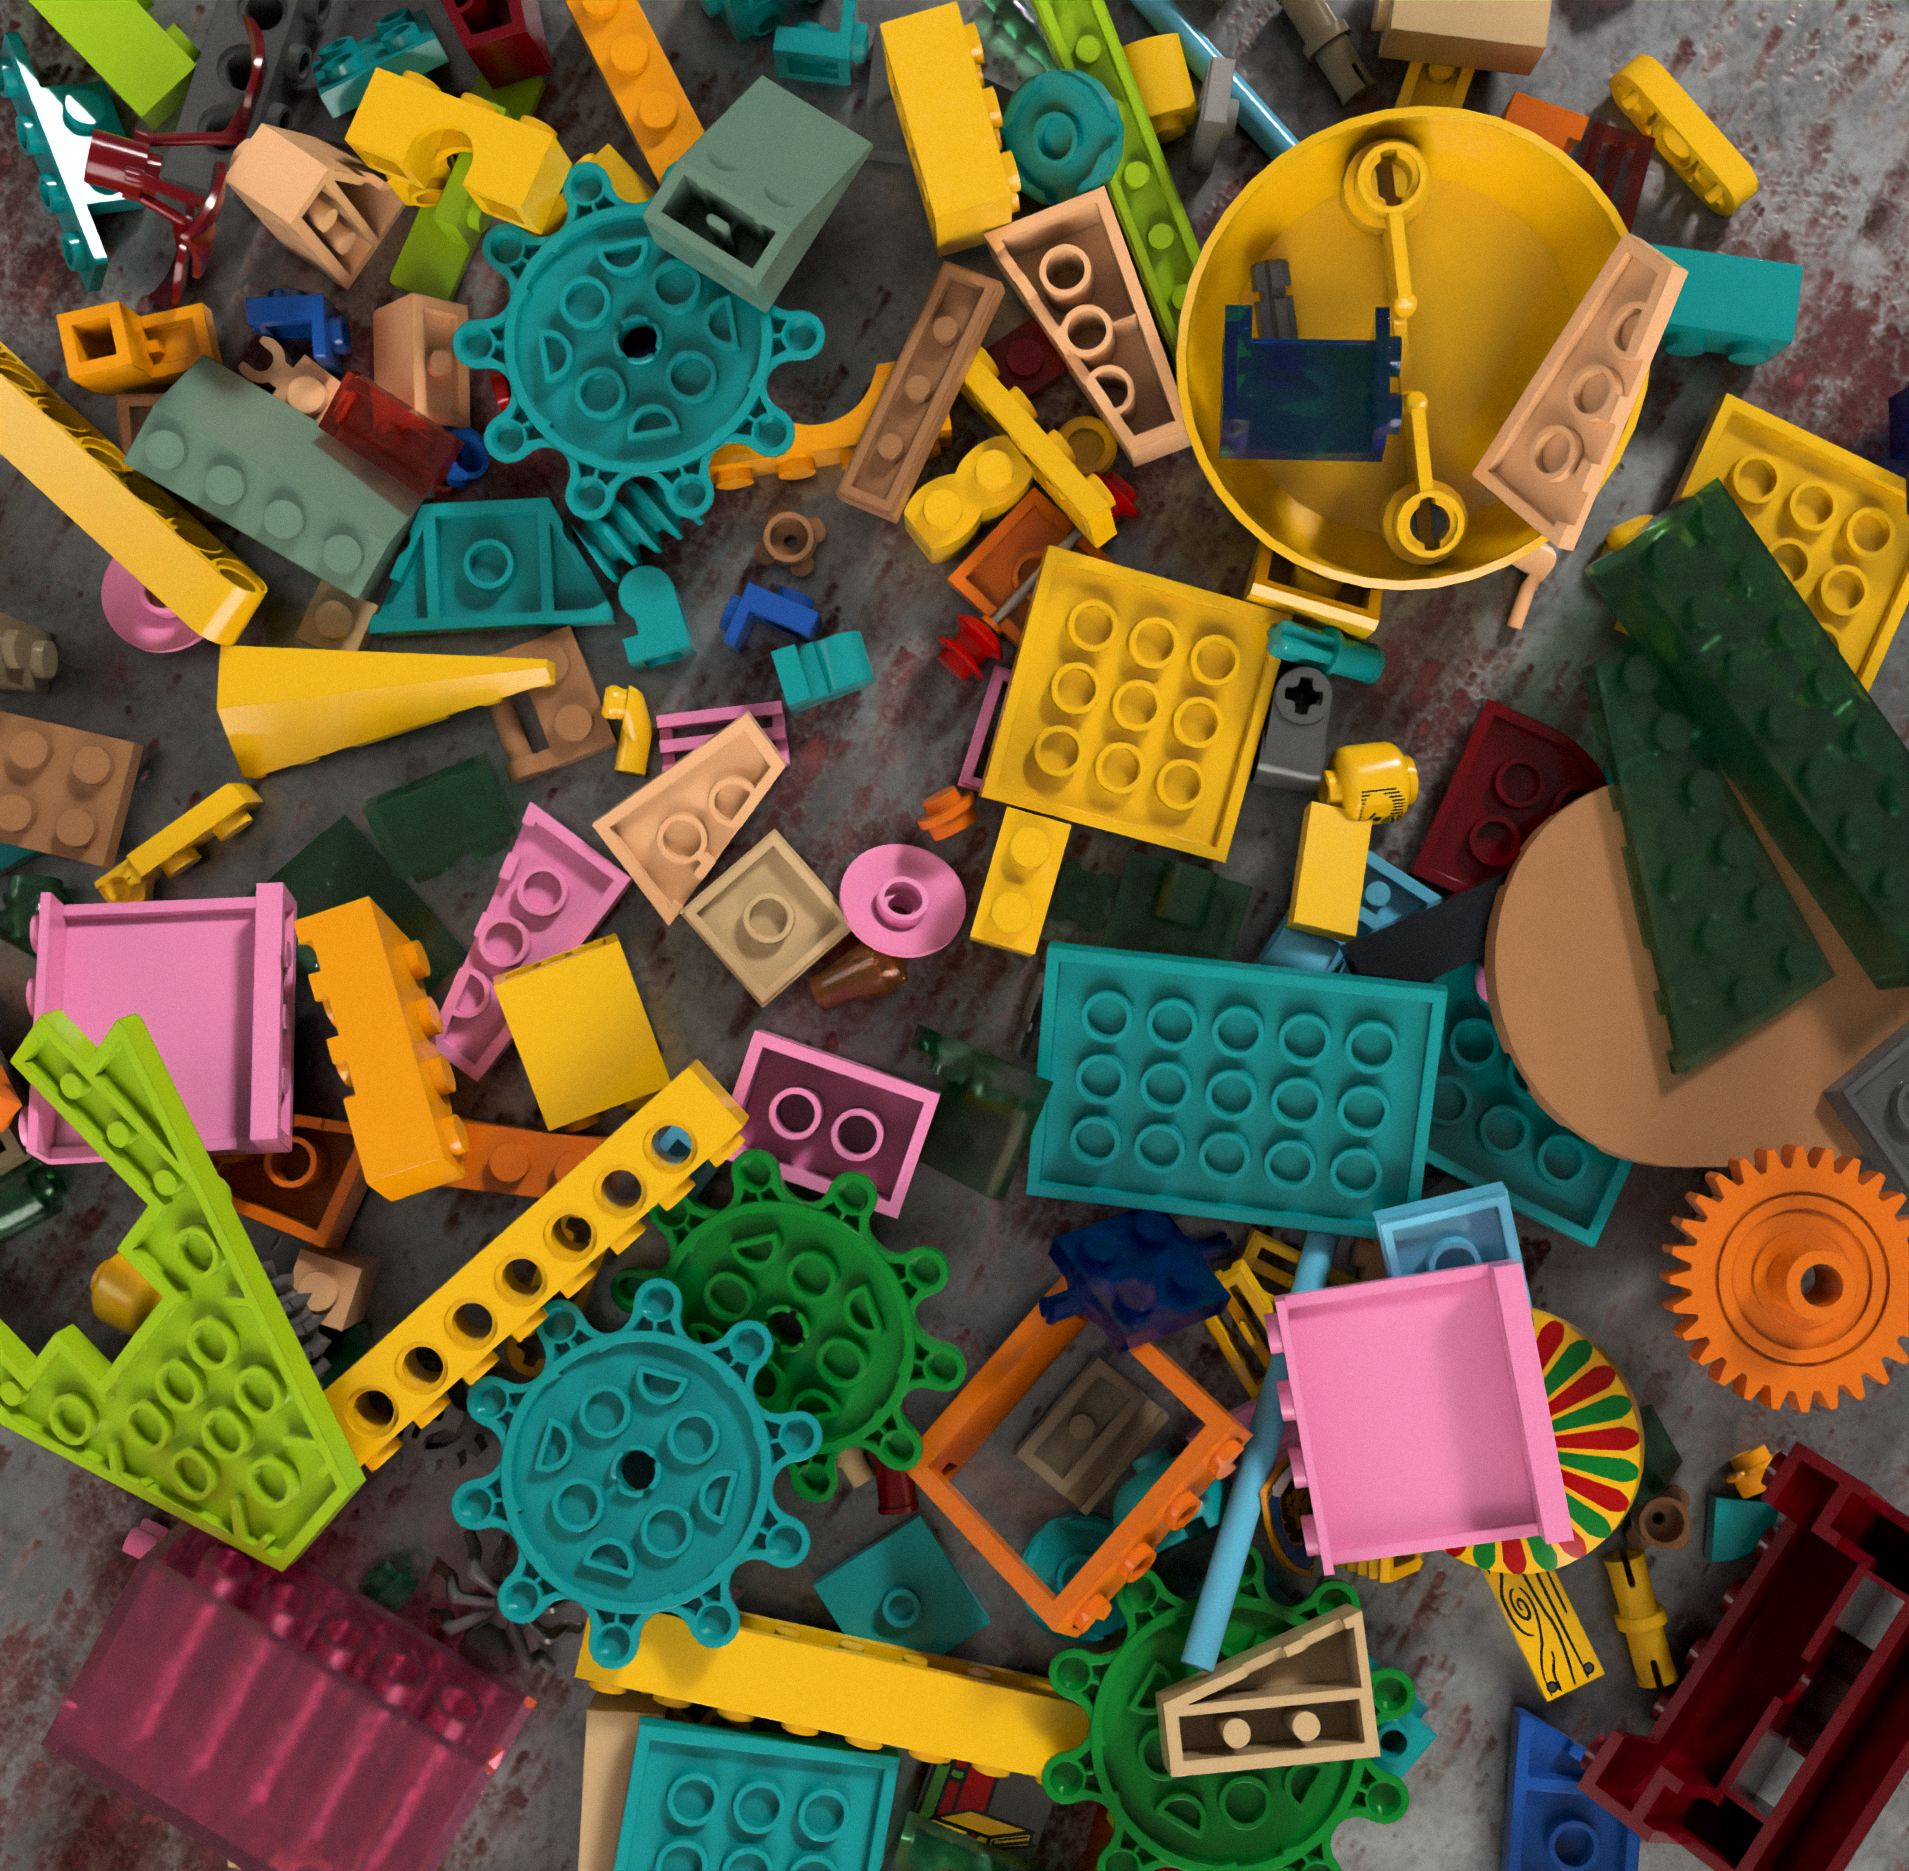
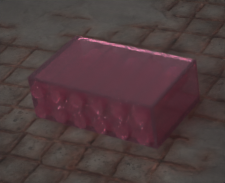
M181 1520L139 1560L41 1745L65 1759L69 1764L83 1770L122 1794L129 1801L138 1804L174 1826L184 1835L195 1839L234 1863L243 1871H436L538 1701L303 1557H300L299 1560L285 1571L280 1572Z

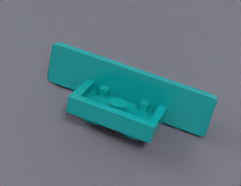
M6 32L3 36L0 53V94L3 98H11L18 115L15 119V127L20 147L26 156H34L40 171L38 187L42 203L49 214L56 213L62 227L61 247L68 268L72 272L79 271L87 292L99 291L102 288L108 268V259L91 216L139 210L146 207L138 202L122 198V193L85 183V168L94 128L122 137H126L104 81L40 87L19 32Z

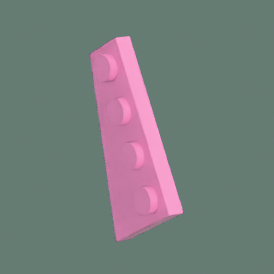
M529 802L521 821L523 826L512 852H508L498 875L500 880L486 912L482 913L473 936L475 938L463 967L458 969L440 1011L443 1033L436 1035L439 1054L445 1055L449 1062L477 1083L485 1080L514 1041L493 987V976L588 943L634 882L627 872L532 802Z

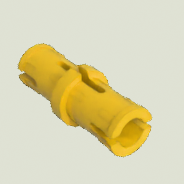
M1625 1548L1631 1570V1575L1629 1576L1625 1573L1619 1550L1612 1551L1603 1557L1604 1566L1607 1567L1618 1605V1610L1614 1612V1619L1618 1631L1626 1634L1636 1673V1683L1642 1688H1657L1650 1664L1652 1660H1655L1663 1687L1676 1682L1679 1675L1674 1666L1663 1628L1668 1622L1664 1605L1656 1602L1646 1564L1645 1551L1636 1548Z

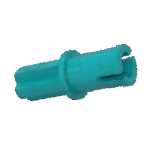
M1285 619L1278 625H1271L1267 631L1269 641L1266 649L1270 655L1319 670L1325 676L1336 674L1367 685L1375 682L1384 669L1385 653L1383 649L1378 648L1379 645L1344 637L1341 630L1332 626H1323L1320 629H1316Z

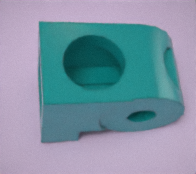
M650 565L638 566L628 571L622 578L618 589L619 601L624 611L636 623L639 633L638 635L622 639L629 664L637 672L697 655L680 594L669 576L660 568Z
M859 630L835 634L814 643L810 642L797 647L793 644L771 651L783 694L792 714L848 695L876 681L867 649Z

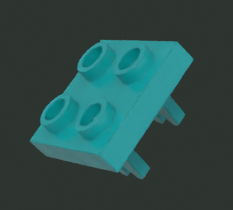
M409 8L395 10L376 22L377 32L357 42L354 41L352 36L339 38L318 52L321 60L313 63L312 67L319 95L332 119L359 107L376 67L402 76L405 70H410L432 81L428 72L449 62L424 8L413 14Z

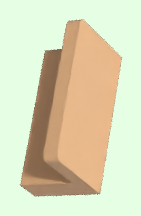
M412 292L374 311L375 432L377 434L391 436L411 427L436 431L442 426H449L451 429L470 428L469 368L458 360L452 346L454 333L460 325L468 321V305Z

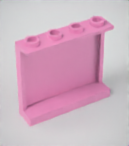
M283 882L256 883V897L64 905L51 892H41L39 915H33L30 922V942L33 951L37 954L36 977H31L26 987V1003L30 1015L34 1017L33 1025L40 1015L61 1009L99 1047L117 1019L137 1013L143 1019L209 1156L292 1152L297 938L293 921L297 920V901ZM30 1083L29 1106L22 1107L18 1121L20 1140L26 1146V1152L48 1165L106 1162Z
M1510 1258L1274 1296L1277 1312L1264 1314L1270 1352L1271 1354L1284 1353L1289 1379L1276 1381L1283 1422L1297 1420L1301 1446L1288 1448L1295 1489L1309 1487L1313 1514L1300 1516L1307 1557L1321 1555L1325 1576L1335 1575L1333 1565L1534 1536H1541L1546 1544L1574 1541L1524 1274L1520 1262Z

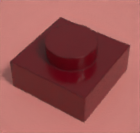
M1033 317L985 349L1000 372V376L997 379L1008 391L1017 386L1029 401L1068 375L1067 365Z

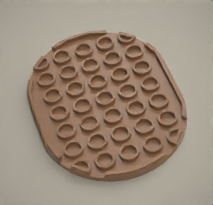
M1657 775L1622 780L1590 791L1572 801L1554 815L1549 816L1532 832L1520 847V854L1510 869L1505 883L1500 885L1496 892L1485 940L1484 972L1490 1013L1500 1045L1504 1053H1510L1516 1068L1528 1085L1527 1092L1545 1113L1558 1125L1566 1126L1582 1139L1596 1146L1595 1149L1624 1161L1647 1166L1673 1168L1728 1167V1159L1738 1156L1746 1158L1755 1167L1754 1151L1756 1148L1767 1147L1775 1149L1781 1160L1780 1153L1784 1144L1804 1146L1806 1156L1813 1146L1833 1150L1834 1161L1841 1157V1155L1857 1157L1865 1154L1823 1091L1909 1020V837L1897 825L1874 807L1858 798L1835 788L1809 781Z

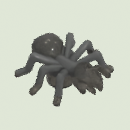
M466 1530L464 1532V1539L468 1547L467 1575L470 1580L486 1591L484 1594L461 1591L459 1589V1575L444 1561H440L436 1572L446 1580L447 1600L452 1604L475 1606L477 1608L474 1612L456 1620L451 1609L431 1608L427 1613L431 1621H442V1630L445 1636H453L466 1630L458 1646L459 1660L468 1672L482 1678L499 1676L508 1669L515 1651L519 1664L524 1670L533 1668L538 1663L547 1671L555 1669L556 1661L543 1649L539 1648L530 1653L524 1635L525 1628L542 1643L550 1645L566 1633H582L585 1624L580 1621L562 1620L549 1629L544 1627L537 1619L532 1622L519 1624L505 1618L499 1609L497 1597L503 1581L513 1572L517 1564V1544L512 1548L509 1557L505 1559L504 1553L509 1542V1536L503 1534L500 1538L493 1556V1563L500 1569V1574L492 1578L481 1569L482 1546L475 1530ZM557 1600L549 1605L543 1613L555 1614L570 1600Z

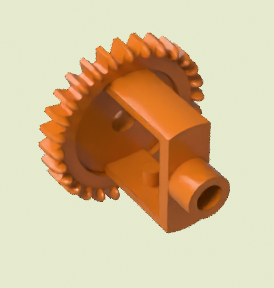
M1784 1144L1781 1149L1780 1160L1775 1149L1759 1147L1754 1151L1755 1168L1746 1158L1734 1156L1728 1159V1167L1733 1181L1721 1173L1709 1171L1704 1175L1705 1181L1713 1194L1711 1198L1690 1191L1685 1195L1687 1202L1698 1214L1695 1220L1677 1216L1671 1218L1670 1223L1687 1237L1685 1242L1663 1243L1662 1251L1681 1260L1680 1267L1659 1272L1661 1281L1681 1287V1292L1666 1298L1663 1301L1664 1309L1676 1313L1682 1320L1672 1329L1675 1337L1684 1341L1698 1339L1688 1350V1357L1701 1366L1714 1361L1708 1369V1377L1723 1386H1726L1733 1380L1732 1393L1748 1401H1751L1758 1393L1760 1403L1775 1410H1779L1784 1399H1786L1790 1408L1801 1413H1809L1812 1397H1814L1819 1405L1827 1409H1837L1838 1387L1847 1396L1860 1401L1866 1398L1861 1375L1864 1374L1869 1379L1886 1385L1890 1379L1881 1360L1887 1357L1905 1365L1909 1361L1908 1355L1897 1342L1899 1336L1909 1337V1241L1906 1239L1909 1236V1215L1895 1216L1907 1198L1902 1192L1892 1190L1880 1193L1886 1176L1881 1172L1866 1170L1859 1174L1861 1160L1855 1157L1841 1155V1157L1834 1161L1833 1150L1814 1146L1806 1156L1804 1146ZM1813 1267L1815 1272L1814 1285L1807 1294L1802 1295L1800 1287L1802 1276L1807 1269Z

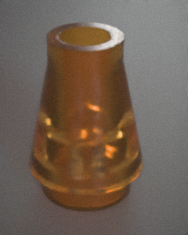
M862 941L822 971L809 976L812 993L823 1011L839 1005L896 994L897 986L908 981V973L902 957L881 953Z

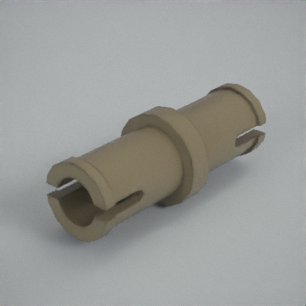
M1276 0L1283 7L1306 45L1302 51L1309 62L1317 61L1341 99L1340 102L1343 107L1351 105L1353 102L1352 98L1356 102L1377 85V79L1375 76H1372L1348 38L1352 31L1344 18L1336 19L1325 0Z

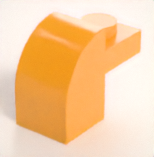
M120 301L56 315L68 376L74 382L94 393L115 397L116 394L166 393L172 387L171 383H175L203 354L223 365L212 311L202 302L145 316H139Z

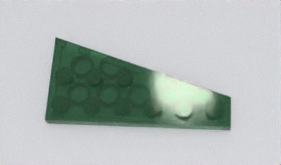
M1644 633L1581 668L1597 744L1606 749L1614 784L1613 787L1608 788L1613 812L1620 811L1627 846L1621 847L1643 948L1651 951L1660 990L1653 991L1658 1016L1666 1015L1673 1050L1666 1051L1671 1074L1687 1073L1826 983L1835 977L1836 974Z

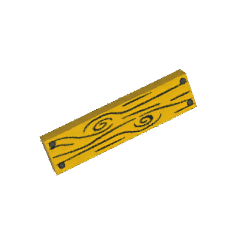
M1481 1569L1541 1695L1547 1702L1605 1674L1554 1569L1531 1574H1509Z

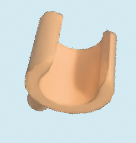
M1546 543L1511 564L1527 575L1520 584L1506 626L1518 630L1522 629L1535 591L1538 590L1539 584L1545 579L1556 563V553Z

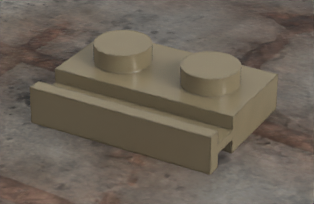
M1097 1353L1015 1449V1455L1064 1498L1067 1497L1085 1516H1088L1170 1417L1164 1409L1155 1404L1143 1391Z

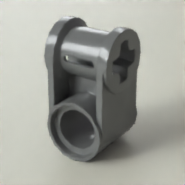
M1297 667L1286 672L1275 681L1251 769L1252 784L1308 794H1315L1317 792L1326 754L1325 738L1333 701V691L1330 682L1319 670L1311 667ZM1299 683L1304 684V694L1308 697H1313V705L1307 706L1298 714L1295 713V702L1285 699V692H1289L1297 687Z

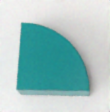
M1708 1493L1704 1557L1710 1562H1727L1751 1553L1755 1550L1765 1531L1770 1526L1775 1525L1779 1511L1760 1499L1761 1497L1752 1496L1742 1499L1741 1495Z

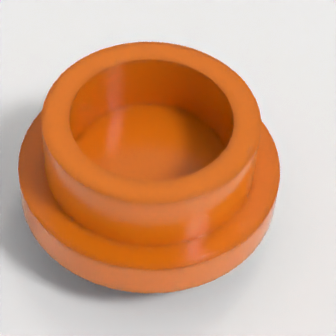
M954 785L934 793L921 803L925 812L917 818L916 822L921 830H929L934 841L948 838L978 819L979 816L973 807L977 799L972 790L959 793Z

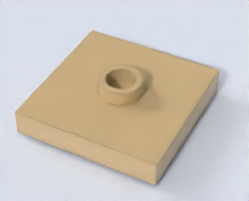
M773 829L679 912L762 1008L768 1006L852 932L843 918L838 899L776 829Z

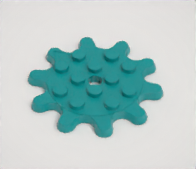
M677 161L667 168L663 175L661 186ZM592 162L578 163L571 167L562 187L563 195L567 202L568 215L565 224L558 232L550 236L537 237L512 223H501L492 227L486 233L483 240L482 252L485 260L494 270L507 279L511 290L510 300L505 310L499 315L489 319L469 320L460 325L454 333L452 346L458 360L468 368L497 370L505 375L510 383L511 398L509 404L501 414L493 418L487 425L484 433V445L492 457L506 464L516 463L540 448H553L560 451L567 458L570 466V478L566 487L565 500L571 512L582 520L594 521L604 517L612 508L616 493L621 485L630 478L638 476L648 477L658 482L664 491L668 505L677 515L688 519L700 517L707 513L713 505L715 492L710 478L709 465L712 456L719 448L727 444L740 443L750 447L753 451L764 457H777L785 454L791 448L795 440V426L790 416L775 406L770 400L767 392L768 378L772 371L782 363L812 359L819 354L826 338L824 326L816 315L808 311H787L779 309L773 304L766 314L657 246L642 217L654 196L642 203L626 202L619 198L613 190L611 180L605 169ZM638 327H648L654 330L657 334L656 352L654 354L649 353L642 358H628L625 355L624 340L629 332Z
M655 1278L643 1283L636 1291L633 1301V1312L629 1321L622 1329L613 1333H602L595 1330L587 1322L577 1304L569 1300L557 1299L548 1302L543 1309L549 1316L536 1328L546 1355L544 1368L539 1376L531 1382L524 1384L512 1383L494 1375L482 1377L471 1386L466 1398L467 1410L472 1419L490 1428L498 1436L502 1455L498 1466L491 1474L483 1478L467 1481L455 1491L451 1500V1511L456 1522L463 1528L468 1530H482L489 1527L501 1528L510 1533L516 1541L518 1548L517 1564L513 1572L503 1581L498 1591L497 1601L501 1613L513 1623L524 1624L537 1619L549 1605L557 1600L568 1599L576 1601L584 1607L590 1618L589 1651L593 1660L601 1667L607 1669H620L628 1665L635 1658L640 1646V1635L645 1622L652 1615L659 1612H672L680 1616L688 1624L695 1639L707 1648H720L729 1644L736 1637L740 1629L741 1620L729 1588L731 1576L735 1569L744 1561L752 1559L764 1560L780 1568H790L801 1563L809 1553L811 1545L810 1532L803 1522L786 1514L778 1507L773 1495V1484L777 1474L783 1467L791 1463L805 1461L819 1451L823 1442V1430L820 1422L812 1414L805 1411H791L783 1414L772 1413L764 1409L757 1401L754 1392L755 1378L759 1370L768 1362L774 1347L772 1334L765 1325L759 1321L745 1320L731 1327L724 1337L715 1343L702 1344L695 1342L687 1336L682 1327L683 1296L679 1288L670 1280ZM636 1450L645 1452L651 1458H654L656 1462L654 1464V1478L646 1489H635L629 1486L624 1480L622 1473L626 1457Z

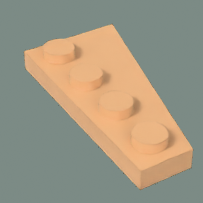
M1626 232L1472 473L1473 477L1557 548L1573 551L1688 275L1686 269L1643 239Z

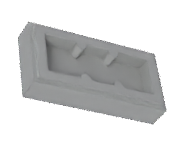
M1213 56L1212 60L1208 62L1193 124L1187 166H1190V171L1211 174L1221 139L1233 140L1240 102L1238 99L1230 98L1236 59Z

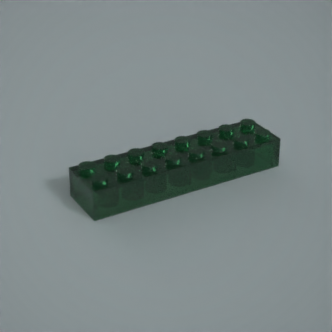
M1717 477L1676 500L1583 570L1878 990L1909 987V751Z

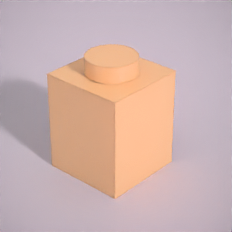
M311 1244L301 1248L292 1272L294 1273V1289L298 1294L312 1292L307 1305L312 1314L325 1316L320 1323L321 1325L343 1331L364 1319L383 1259L341 1246V1249L322 1248Z

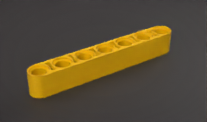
M0 341V454L193 631L207 640L220 645L231 646L236 644L268 590L265 582L154 480L123 463L126 455Z

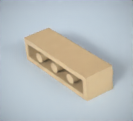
M596 1691L587 1708L578 1871H612L639 1716L683 1721V1716H672V1707H667L654 1701L652 1698L653 1694H641L640 1691H627L624 1694H607Z

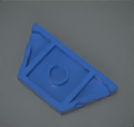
M1513 1707L1500 1871H1638L1640 1836L1576 1787L1586 1772L1580 1767V1762L1587 1747L1524 1708Z

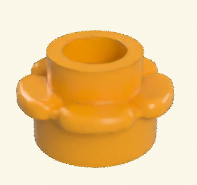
M1762 1444L1732 1457L1729 1461L1735 1471L1727 1475V1483L1734 1482L1742 1499L1764 1492L1767 1487L1761 1483L1767 1466L1777 1453L1770 1454L1765 1444Z

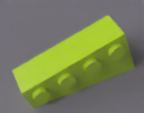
M27 0L153 131L185 102L197 65L195 61L199 58L201 52L174 23L165 31L147 13L155 5L152 0Z

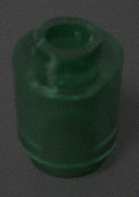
M31 1158L0 1176V1243L5 1244L63 1211V1197L67 1194V1188L61 1174L53 1165L41 1164L36 1159Z

